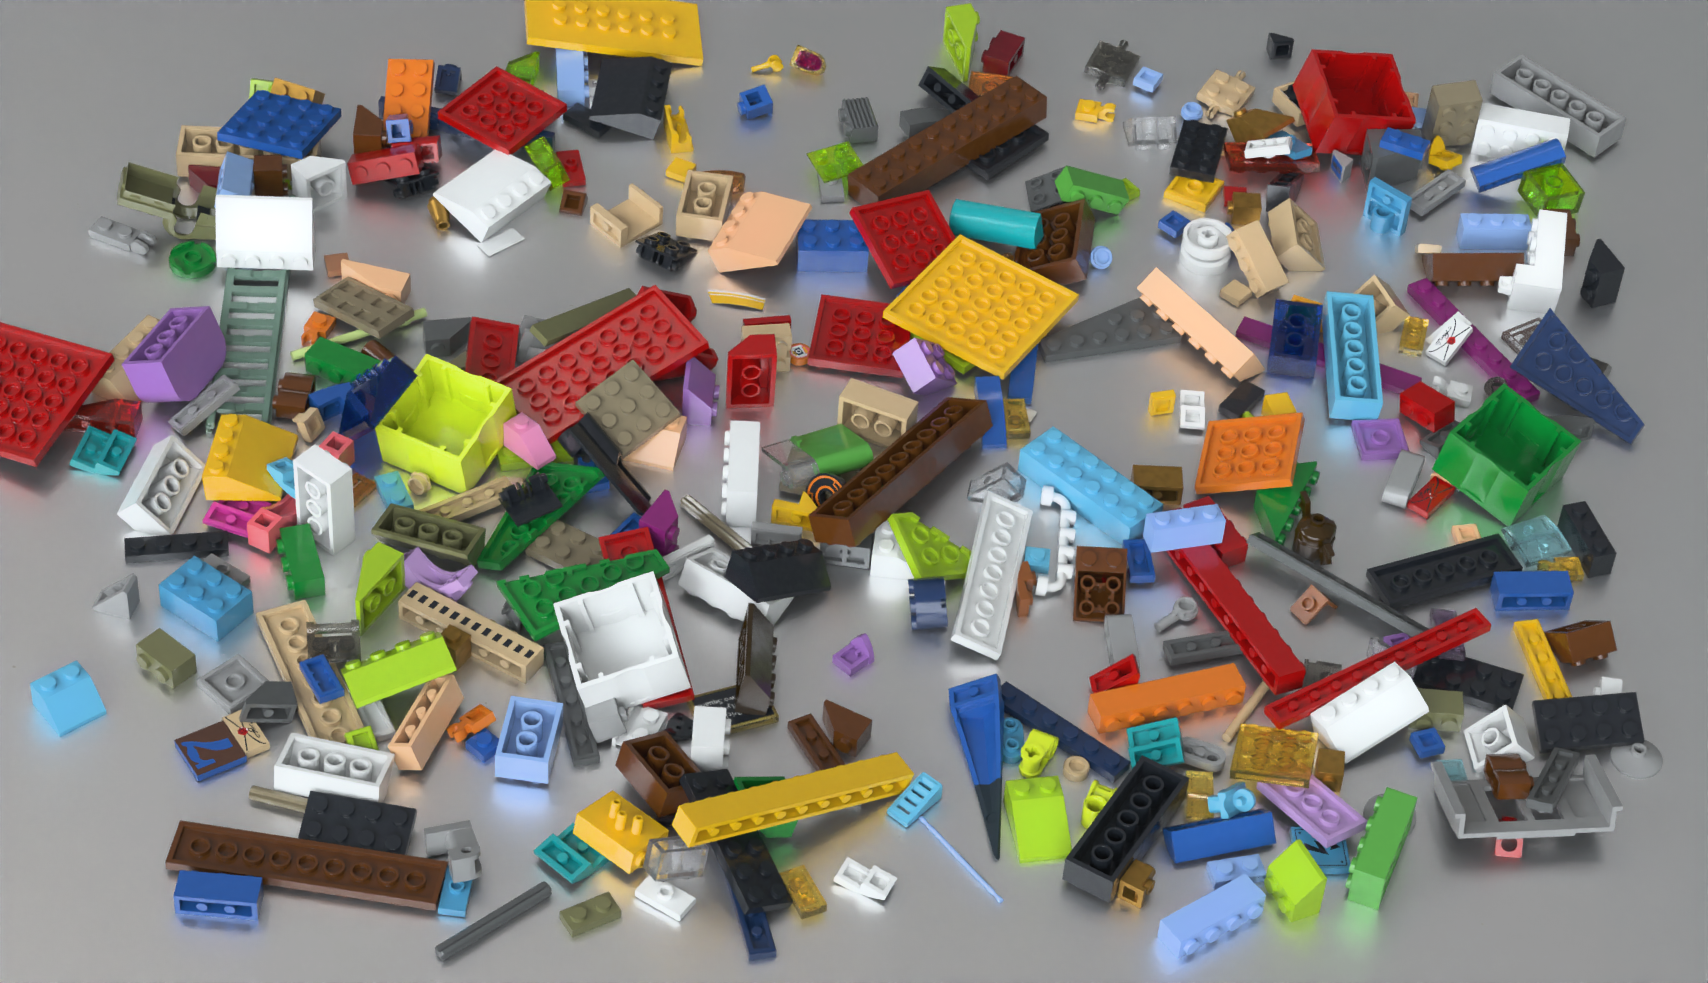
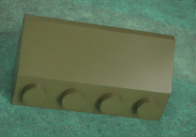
M390 503L371 529V534L379 541L393 546H400L411 550L419 547L423 553L475 567L477 559L485 547L486 528Z

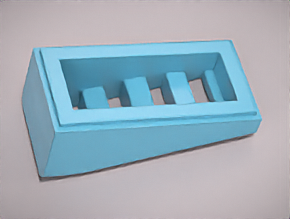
M922 772L887 809V814L907 828L941 799L942 784L927 773ZM903 807L905 810L910 812V814H906L900 808Z

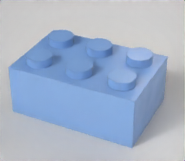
M516 696L510 697L495 753L496 777L548 784L563 727V703Z

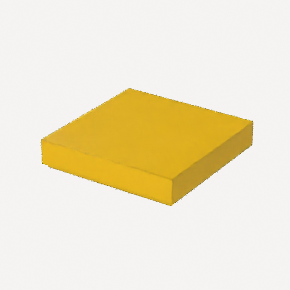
M1175 176L1164 191V197L1205 213L1223 189L1225 181L1215 178L1214 183Z

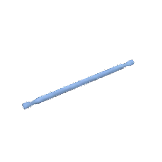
M921 816L919 820L927 826L928 830L957 858V860L986 888V890L990 894L995 896L996 900L999 903H1002L1004 899L1001 896H999L995 892V890L981 877V875L950 845V843L932 825H930L923 816Z

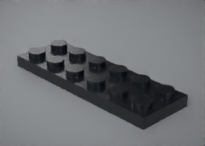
M1498 533L1367 569L1366 577L1382 601L1388 606L1397 609L1491 583L1494 572L1522 571L1523 567Z
M728 769L683 774L679 780L690 803L738 791ZM758 830L710 842L744 915L787 909L792 905L793 900Z

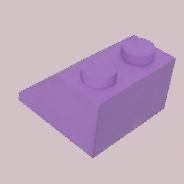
M695 357L686 362L682 416L687 417V424L711 426L712 416L717 417L718 402H714V399L719 400L720 385H715L716 375Z

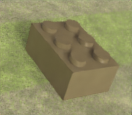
M1476 80L1432 86L1422 126L1425 139L1431 141L1430 145L1436 135L1442 138L1445 147L1472 143L1483 102Z

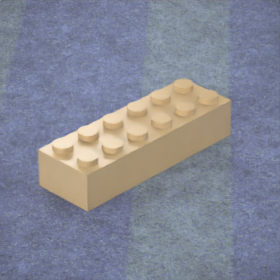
M181 125L176 151L177 176L189 177V165L221 167L227 151L254 160V155L280 154L218 141L217 132L222 127ZM321 140L304 158L309 156L321 157ZM282 155L283 164H287L288 178H284V181L285 179L292 181L291 164L302 159Z

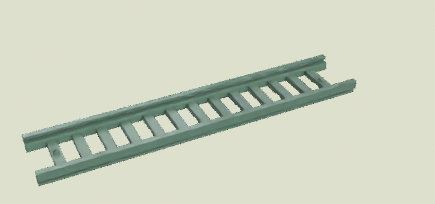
M227 268L219 326L225 338L226 346L270 347V352L226 351L224 362L268 363V369L241 370L239 368H223L222 365L214 375L211 385L222 375L236 380H266V386H239L240 390L233 395V397H264V403L236 404L235 402H225L207 417L206 434H212V430L215 427L216 413L261 414V421L272 425L274 412L272 401L274 395H276L291 270L253 271ZM234 280L279 281L278 287L234 285ZM232 296L277 297L276 303L232 302ZM230 312L275 314L274 319L229 318ZM228 329L273 330L272 336L227 334Z

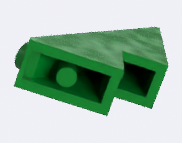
M1317 461L1297 463L1293 486L1260 489L1256 492L1254 509L1264 535L1283 546L1287 537L1286 532L1290 533L1293 529L1294 517H1299L1301 514V508L1299 507L1301 502L1300 492L1306 491L1308 497H1310L1311 485L1316 486L1320 472L1316 471Z

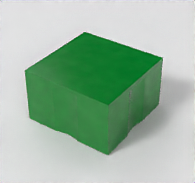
M1503 384L1484 401L1483 405L1476 412L1469 414L1450 431L1432 470L1510 528L1563 478L1582 441L1557 422L1543 415L1529 401L1506 384Z

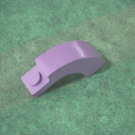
M419 547L404 553L405 586L410 589L418 582L432 588L435 592L447 598L453 599L455 602L473 584L472 578L478 573L472 565L456 572L442 570L434 565Z

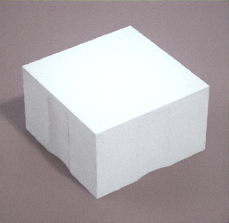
M654 571L618 582L604 590L587 592L554 603L560 630L569 649V662L576 687L585 708L615 698L619 707L624 706L625 709L691 688L667 605Z

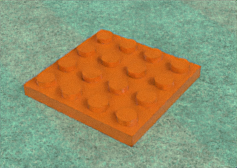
M1303 412L1209 421L1194 487L1196 494L1293 486L1305 422Z

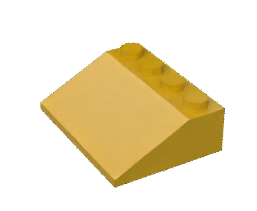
M221 414L202 474L206 500L281 501L284 490L268 472L267 464L285 457L293 460L298 435L248 415Z

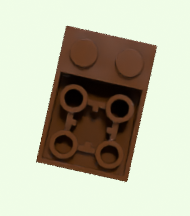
M1076 547L1073 621L1104 623L1105 615L1125 613L1126 548ZM1102 578H1106V583H1102Z

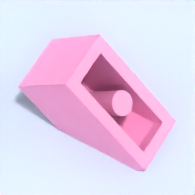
M521 412L503 423L504 446L535 469L539 470L556 459V454L541 427L527 415Z

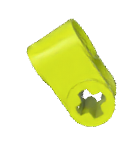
M1032 729L1027 741L1021 748L1020 754L1023 759L1019 765V773L1026 778L1039 777L1049 760L1054 756L1059 738L1040 730Z
M1098 780L1092 782L1083 803L1081 825L1084 828H1089L1118 789L1117 787L1114 789L1099 784Z

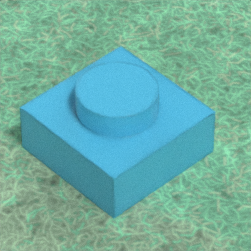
M1026 546L1024 561H1028L1031 571L1048 574L1051 549Z

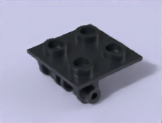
M424 165L420 174L383 181L396 187L393 190L396 199H404L416 195L417 191L422 193L423 191L435 189L436 185H439L438 178L435 175H438L439 172Z
M657 232L635 241L640 244L636 249L639 257L656 263L658 266L671 272L673 270L678 271L680 268V262H678L680 258L697 253L698 250L690 247V244L685 241H676L670 238L671 236L665 232Z
M538 472L529 477V484L526 479H523V488L519 482H516V486L513 484L502 488V492L498 493L500 497L498 500L517 527L563 507L547 484L548 479L545 473L540 474Z

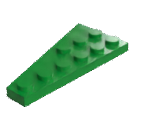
M552 462L539 470L532 467L526 477L528 484L529 477L538 472L540 474L545 473L548 479L547 484L563 507L519 527L515 525L509 514L505 512L477 559L478 567L502 571L533 543L537 537L545 532L604 478L603 472L598 467Z
M653 549L628 554L623 559L610 561L608 558L599 560L600 563L586 566V563L549 570L543 575L529 577V575L519 576V580L506 582L505 579L496 581V584L534 642L560 629L554 603L587 592L604 590L618 582L654 571L656 579H659L670 573V568L658 550Z

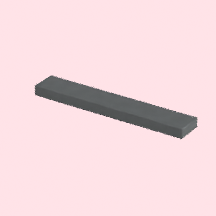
M565 641L543 644L544 657L556 702L563 703V728L573 765L576 767L600 763V754L596 740L588 725L585 706L577 690L569 662V649Z

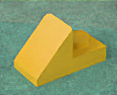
M805 491L802 493L799 504L774 499L771 523L803 527V530L813 532L808 515L818 507Z

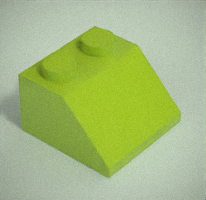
M1299 839L1293 842L1268 866L1264 885L1267 892L1274 896L1280 911L1286 914L1290 922L1320 912L1327 877Z

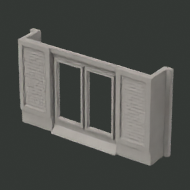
M1595 754L1585 755L1583 775H1572L1556 805L1561 819L1535 820L1530 808L1526 807V799H1515L1525 820L1499 822L1485 791H1492L1491 784L1486 779L1451 781L1442 761L1431 762V768L1435 774L1433 789L1458 839L1496 837L1497 840L1564 837L1575 836V833L1611 832L1615 830L1617 811L1623 810V805ZM1533 777L1534 784L1536 783L1538 777Z

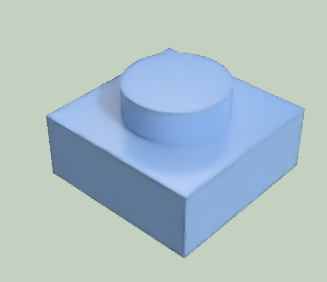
M1143 66L1134 77L1133 85L1153 93L1162 82L1163 74Z

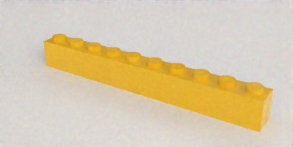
M897 752L883 754L846 765H838L834 768L818 770L781 781H773L768 784L753 786L716 797L679 805L672 826L688 848L902 794L910 785L914 773Z

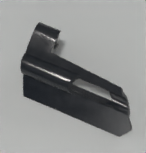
M589 412L577 424L568 428L559 436L557 441L572 458L579 455L583 457L587 453L636 513L641 516L645 514L651 506L649 503L651 499L650 494L623 463L622 451Z

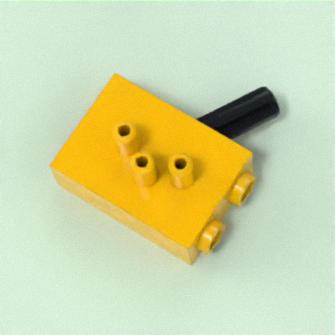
M612 790L577 813L573 834L630 874L638 868H643L655 856H660L664 853L668 846V833L671 830H675L672 826L675 815L651 818Z

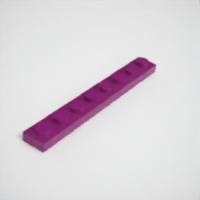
M1427 278L1411 283L1407 287V293L1440 326L1457 312H1460ZM1471 324L1473 332L1461 346L1463 350L1496 383L1506 384L1530 403L1538 400L1540 391L1528 379L1510 368L1512 363Z

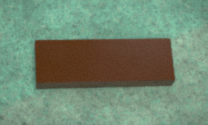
M811 713L788 721L787 728L816 771L834 768L838 765H846Z

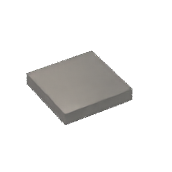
M237 654L197 679V686L230 715L243 708L245 700L264 682L269 680L241 655Z

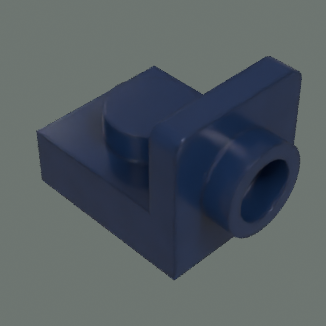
M453 64L438 65L434 88L435 93L457 96L459 82L462 80L461 67Z

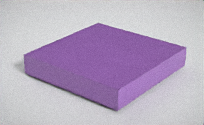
M1399 418L1352 420L1351 429L1361 460L1397 459L1401 449L1409 451Z

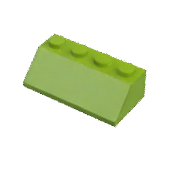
M428 631L419 636L420 639L410 642L405 640L397 643L394 649L387 652L384 649L371 653L370 658L363 661L355 659L347 662L345 667L340 670L356 708L457 671L441 633Z

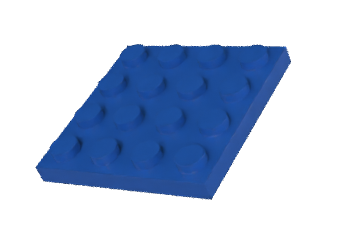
M257 90L217 132V140L303 159L342 117L341 109L332 107L329 104L322 105L313 103L310 100L291 98L288 95H277L266 90Z

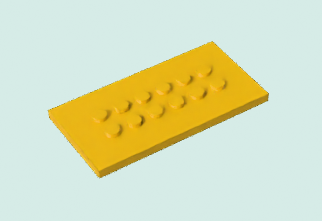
M524 0L526 41L528 45L624 57H655L671 63L702 66L703 51L697 4L671 0Z

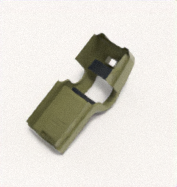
M130 162L127 167H123L118 185L117 205L163 218L162 224L164 229L177 239L216 240V208L214 206L217 188L204 185L196 202L193 205L187 206L178 201L181 191L177 184L179 177ZM177 217L187 220L196 219V225L190 234H181L175 231L174 227Z

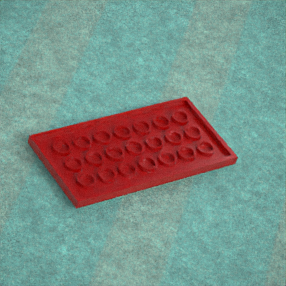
M653 285L496 379L494 382L512 389L516 413L520 414L522 412L538 423L549 444L557 441L564 431L573 427L584 416L575 406V402L631 360H634L654 382L707 350L709 343L656 285Z

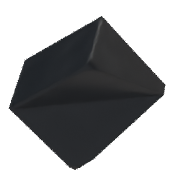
M1269 33L1266 50L1270 59L1290 58L1294 39Z

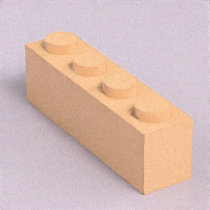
M446 674L425 683L390 741L388 748L391 753L395 754L394 761L399 770L423 769L462 703L464 696L454 674Z

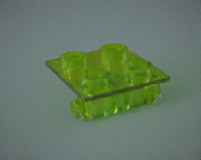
M849 141L806 153L823 183L847 177L848 181V174L863 166Z

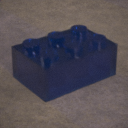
M1275 300L1266 373L1314 378L1323 305Z

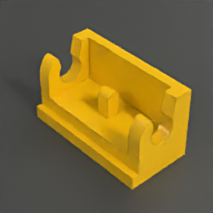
M664 105L663 125L671 153L694 151L691 134L689 133L686 119H684L683 107L680 105L678 108L679 113L673 115L671 114L670 105Z

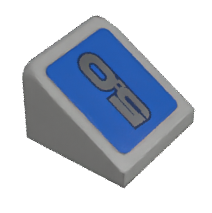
M1334 149L1330 169L1340 183H1343L1351 176L1354 159Z

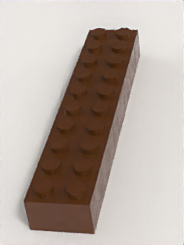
M1015 76L849 173L848 195L861 205H866L924 191L968 165L970 160L978 159L979 155L983 156L992 148H996L997 145L1000 146L1008 139L1010 140L1012 137L1047 118V96L1018 76Z
M946 397L808 515L815 542L827 543L828 545H846L847 547L860 545L868 535L875 532L876 528L887 521L898 509L902 508L909 499L916 496L917 492L925 485H928L934 477L943 472L950 463L957 460L958 456L969 449L974 442L983 437L993 427L987 400Z

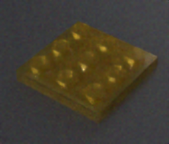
M1240 724L1230 768V779L1309 788L1319 733L1283 728L1278 730L1277 727H1264L1255 724Z

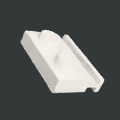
M634 706L629 708L626 713L628 721L624 722L627 733L613 737L612 745L622 746L623 741L661 732L668 721V713L650 707Z

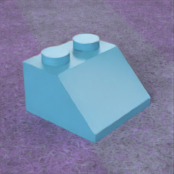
M77 660L30 683L33 705L60 737L107 714L90 675Z

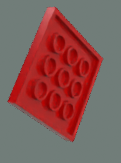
M496 66L438 111V119L494 150L512 155L567 111V104Z
M929 190L853 207L849 212L890 289L910 285L956 239Z
M821 294L808 356V365L903 378V373L892 353L910 341L911 332L883 318V311L890 303Z

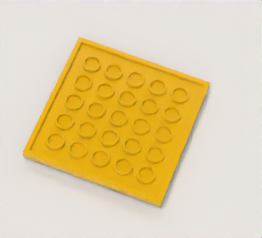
M959 235L883 311V318L929 342L939 344L942 349L1004 380L1078 302L1079 294Z

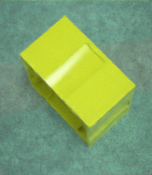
M426 354L408 378L403 391L391 402L374 427L384 462L410 473L415 471L418 473L423 472L429 476L430 481L455 492L463 493L475 487L504 445L503 423L517 414L511 388L485 377L472 375L453 364Z

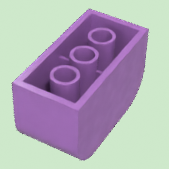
M210 306L170 308L122 363V366L136 395L141 401L145 403L192 401L201 394L203 388L213 380L214 375L222 367L226 357L225 338Z

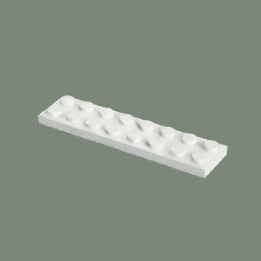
M988 491L984 497L951 640L997 660L1002 653L1033 511Z

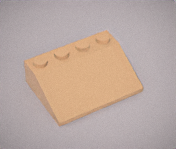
M763 191L744 193L708 249L719 273L778 265L812 209L811 204Z

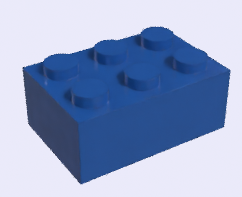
M806 219L795 239L797 272H867L869 249L853 220Z

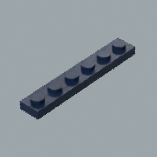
M1006 681L1001 685L1004 712L1011 717L1018 719L1031 730L1037 729L1058 737L1057 747L1071 756L1085 758L1092 770L1112 783L1129 769L1130 761L1009 682Z

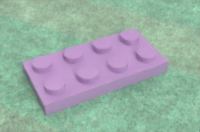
M1298 762L1257 781L1256 789L1325 848L1331 847L1366 828L1368 821Z

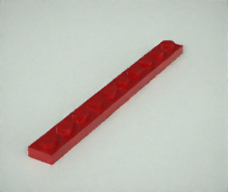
M1474 608L1266 705L1264 713L1280 730L1310 716L1312 712L1394 661L1406 671L1489 632L1491 623L1477 608Z

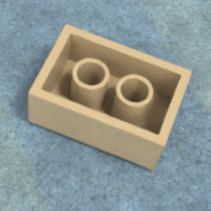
M694 170L687 171L676 214V236L709 241L714 240L728 217L733 197V176Z
M851 378L839 396L837 425L843 424L866 442L887 449L917 423L919 401Z

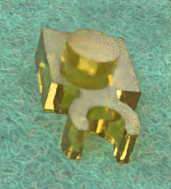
M1554 557L1553 563L1547 560H1540L1537 564V570L1568 571L1571 582L1583 581L1584 573L1579 557Z

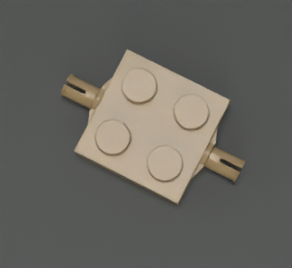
M1216 69L1196 97L1197 100L1210 107L1205 112L1207 117L1212 119L1217 112L1226 113L1233 117L1234 111L1243 108L1254 95L1256 88L1242 81L1246 77L1244 71L1239 70L1232 77Z

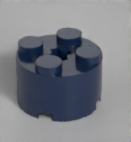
M944 577L908 579L909 594H914V596H909L911 613H916V615H911L912 630L948 627Z

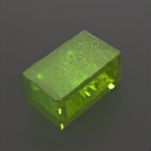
M544 136L524 147L533 165L551 181L550 191L570 180L559 158Z

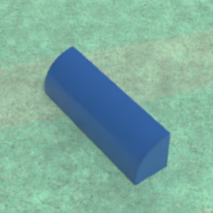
M1554 138L1471 167L1470 171L1478 192L1481 193L1564 164L1566 155L1559 140Z
M1263 808L1241 812L1229 819L1216 817L1163 828L1166 848L1174 863L1276 844L1272 812Z

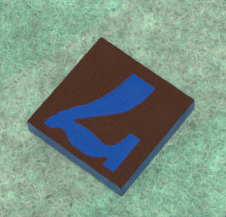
M224 721L174 740L176 749L198 782L247 762L246 754Z

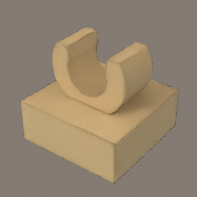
M310 407L304 414L298 413L292 419L293 422L297 423V432L301 433L305 442H313L326 428L318 408Z

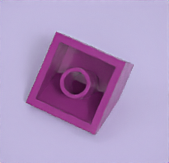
M664 490L639 520V528H649L654 549H657L662 557L679 549V545H677V538L680 532V528H678V514L668 490Z

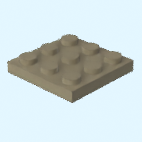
M631 360L575 402V406L583 415L589 412L622 451L623 459L680 417V412L634 360Z

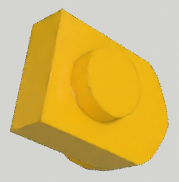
M1436 135L1429 148L1428 163L1439 167L1441 170H1452L1453 167L1462 164V155L1445 150L1442 138Z

